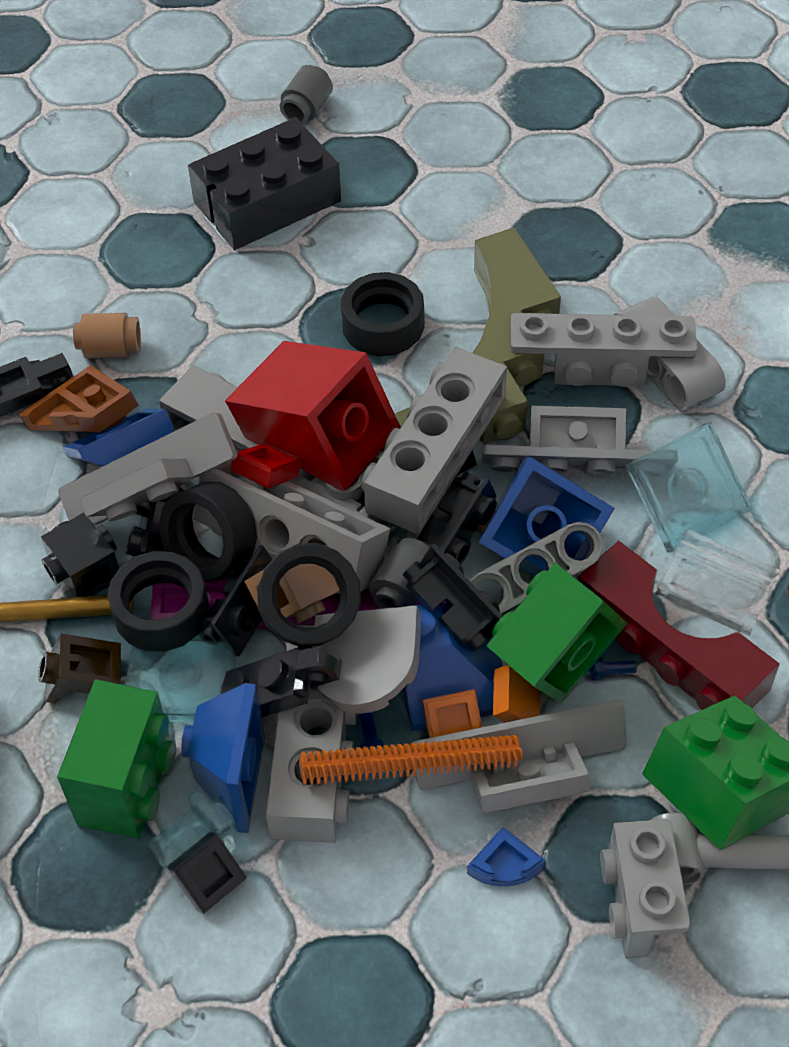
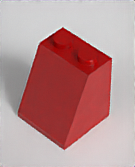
M282 341L225 400L246 439L257 445L265 443L301 461L300 469L343 491L353 483L384 448L392 430L401 428L366 352Z

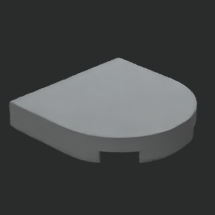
M408 606L357 611L354 622L340 637L321 645L324 651L335 658L342 659L340 680L318 686L321 694L331 703L337 705L339 709L349 713H369L388 706V701L395 697L406 684L409 686L417 674L422 620L418 607ZM334 614L315 615L314 627L328 622Z

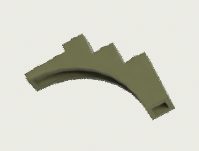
M514 227L475 240L474 272L485 293L489 317L482 338L473 354L507 366L506 396L480 437L483 445L500 439L506 440L512 438L517 433L525 431L528 401L519 386L528 385L534 380L542 378L544 354L511 352V314H560V294ZM409 408L395 413L401 427L407 419Z

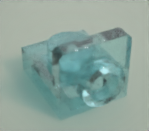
M197 789L187 796L191 809L147 843L150 853L173 879L174 877L167 869V866L210 831L218 834L230 853L236 849L231 827L235 825L231 814L219 800L214 798L208 802Z

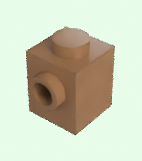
M300 564L288 570L281 578L277 588V604L282 615L286 618L294 615L299 624L325 611L326 608L322 600L340 590L332 574L325 568L315 564ZM264 570L245 580L257 607V588Z

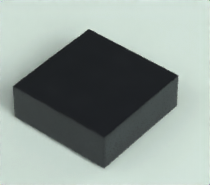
M212 831L167 866V869L195 909L202 914H205L247 878L218 834Z

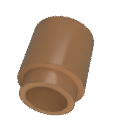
M127 313L82 314L81 323H74L73 326L75 349L82 350L85 359L127 358L130 353H139L141 349L139 318L128 317Z

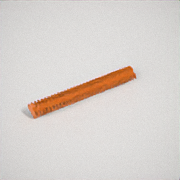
M505 735V737L498 736V739L495 736H491V739L489 737H485V739L478 737V740L476 738H471V740L466 738L464 741L458 739V742L456 740H451V742L445 740L444 743L443 741H438V744L435 741H431V744L424 742V745L421 742H418L417 745L411 743V746L404 743V747L402 744H397V747L392 744L390 748L388 745H384L383 748L377 746V749L374 746H370V750L368 747H363V750L360 747H356V751L354 748H349V751L343 748L342 752L340 749H336L335 752L330 749L329 753L326 750H322V754L319 751H315V755L312 751H308V757L305 752H301L299 769L303 785H306L307 778L310 779V784L313 785L315 777L317 784H320L321 777L324 778V784H326L328 776L331 778V783H334L335 776H337L338 782H341L342 775H344L345 782H348V775L350 774L352 781H355V774H358L359 781H361L362 773H365V778L368 780L369 773H372V778L375 779L376 772H378L379 779H382L383 772L386 773V778H389V772L392 771L393 778H395L396 771L399 770L400 777H402L403 770H406V775L409 777L410 769L413 770L414 776H416V771L419 769L421 776L423 775L424 768H426L427 775L430 774V768H433V772L436 774L437 767H440L441 774H443L444 767L447 768V773H450L451 766H453L454 773H456L458 765H460L461 772H463L464 765H467V771H470L471 764L474 766V771H477V764H480V768L483 770L484 763H487V769L490 770L491 763H493L494 769H497V763L500 762L501 769H503L505 761L508 768H510L511 761H513L515 768L517 767V761L522 760L523 755L518 737L516 735H511V737Z

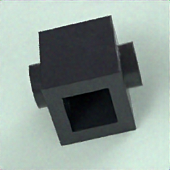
M83 512L69 521L58 524L50 532L41 536L47 556L42 558L41 561L47 574L56 585L63 581L74 597L94 596L110 586V582L119 570V566L115 556L116 544L105 526L101 525L96 528Z

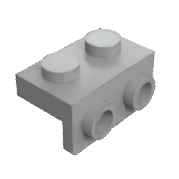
M667 819L614 823L609 848L601 850L600 853L604 884H613L616 903L609 904V921L613 939L622 938L625 958L648 957L654 935L685 933L690 926L672 825Z

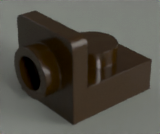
M61 633L52 651L44 652L40 661L38 680L40 683H46L45 702L56 703L63 690L89 694L95 679L121 684V643Z

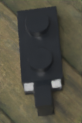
M63 353L43 361H28L27 357H23L0 367V417L37 402L73 377L71 368Z
M300 646L226 671L221 686V694L245 683L256 684L261 716L266 717L308 704L311 688L340 680L342 659L335 658L324 651V648L321 646L314 648L311 646Z

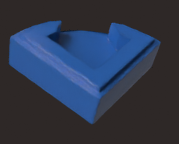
M502 827L467 865V874L485 884L514 886L525 883L539 875L545 869L546 860Z

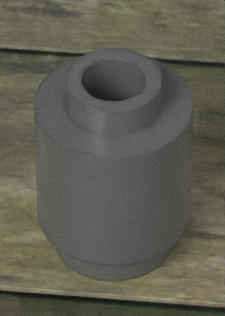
M304 65L298 70L281 94L279 107L287 120L296 117L302 124H305L307 120L314 119L333 91V84L327 72L320 67Z
M404 538L399 544H395L389 549L369 584V592L378 608L387 609L417 605L419 600L405 587L408 581L402 574L414 562L418 561L420 563L430 548L429 546L417 539Z

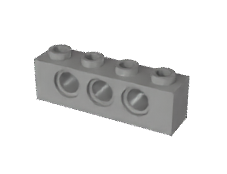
M458 347L453 349L445 363L439 362L435 366L430 378L429 387L423 396L420 394L415 396L409 407L406 421L400 429L395 428L392 430L387 439L384 454L377 464L371 463L363 475L361 489L365 492L366 513L419 535L506 396L507 366Z
M231 461L200 475L198 484L205 481L221 482L236 490L248 504L255 520L257 535L253 553H255L259 545H263L270 556L274 558L279 552L296 544L319 543L337 550L352 564L360 581V592L369 587L384 560L390 528L289 481L266 488L231 471ZM195 504L193 519L210 527L215 534L222 536L218 522L207 509Z
M298 625V626H301V627H314V626H307V625ZM287 643L286 651L298 646ZM316 687L310 689L308 704L278 713L266 810L270 839L336 843L337 824L347 823L349 790L341 789V782H338L337 776L334 778V783H331L330 776H328L326 784H324V779L320 781V784L316 783L313 785H303L300 782L302 780L299 769L301 752H305L308 757V751H312L315 755V751H319L322 754V750H326L329 753L330 749L334 752L336 749H340L342 752L343 748H346L348 751L349 748H354V742L346 740L347 725L356 726L358 713H349L339 709L337 705L327 700ZM316 727L328 729L327 732L321 735H310L307 733L310 729Z

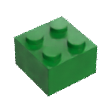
M554 563L548 571L543 570L533 578L526 590L527 597L515 612L510 611L497 622L492 631L493 638L487 644V647L532 686L562 704L628 623L602 599L557 563Z
M94 680L57 775L77 826L139 839L145 821H152L159 805L160 791L157 787L162 772H170L176 755V742L171 740L168 730L169 716L163 712L158 692Z
M735 695L665 726L642 772V775L719 850L734 844L789 814V741L782 738L750 706L743 703Z

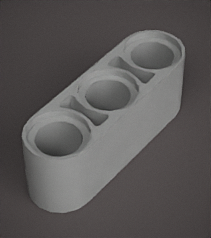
M650 297L614 314L675 316L657 297ZM698 340L697 352L694 357H649L647 376L677 409L685 410L722 392L725 388L726 380L721 366Z
M576 522L569 524L479 572L469 581L474 586L482 580L496 582L502 593L498 604L502 614L522 603L527 597L526 590L529 584L524 582L519 574V565L522 559L527 556H535L541 559L547 571L554 563H557L570 575H574L591 566L599 559L602 553L603 541L596 528L588 523ZM570 533H580L589 541V553L582 561L570 558L565 552L564 541Z

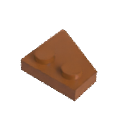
M90 365L23 410L19 415L29 430L102 432L106 428L120 424L126 418V415L139 405L129 389Z

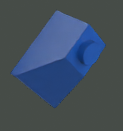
M145 408L126 417L118 425L106 428L102 432L88 434L62 446L67 456L103 467L174 432L175 429L166 409Z
M532 457L523 459L499 499L495 511L482 532L478 543L506 559L565 526L576 522L588 523L601 533L615 508ZM573 532L567 535L564 541V549L570 558L582 561L589 553L590 544L584 535ZM535 556L525 557L519 565L521 569L533 576L546 570L541 559Z
M442 602L432 612H429L423 604L417 605L422 615L419 666L414 681L409 686L406 684L402 689L412 731L426 729L421 699L474 689L480 717L492 715L494 671L503 666L500 657L487 647L493 636L475 652L468 645L463 648L438 621L450 609L446 603Z
M247 683L197 705L193 726H185L181 744L182 757L189 758L194 779L239 833H249L265 741L256 684Z

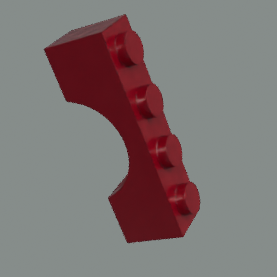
M619 540L578 576L580 583L602 599L628 623L616 637L619 644L629 653L638 654L651 664L666 683L678 686L696 700L701 710L734 695L743 703L753 708L771 690L780 663L739 632L718 638H700L682 633L669 625L657 611L652 598L657 569Z

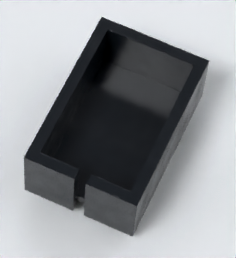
M296 117L188 164L194 203L211 223L215 222L217 231L234 251L341 202L339 163Z

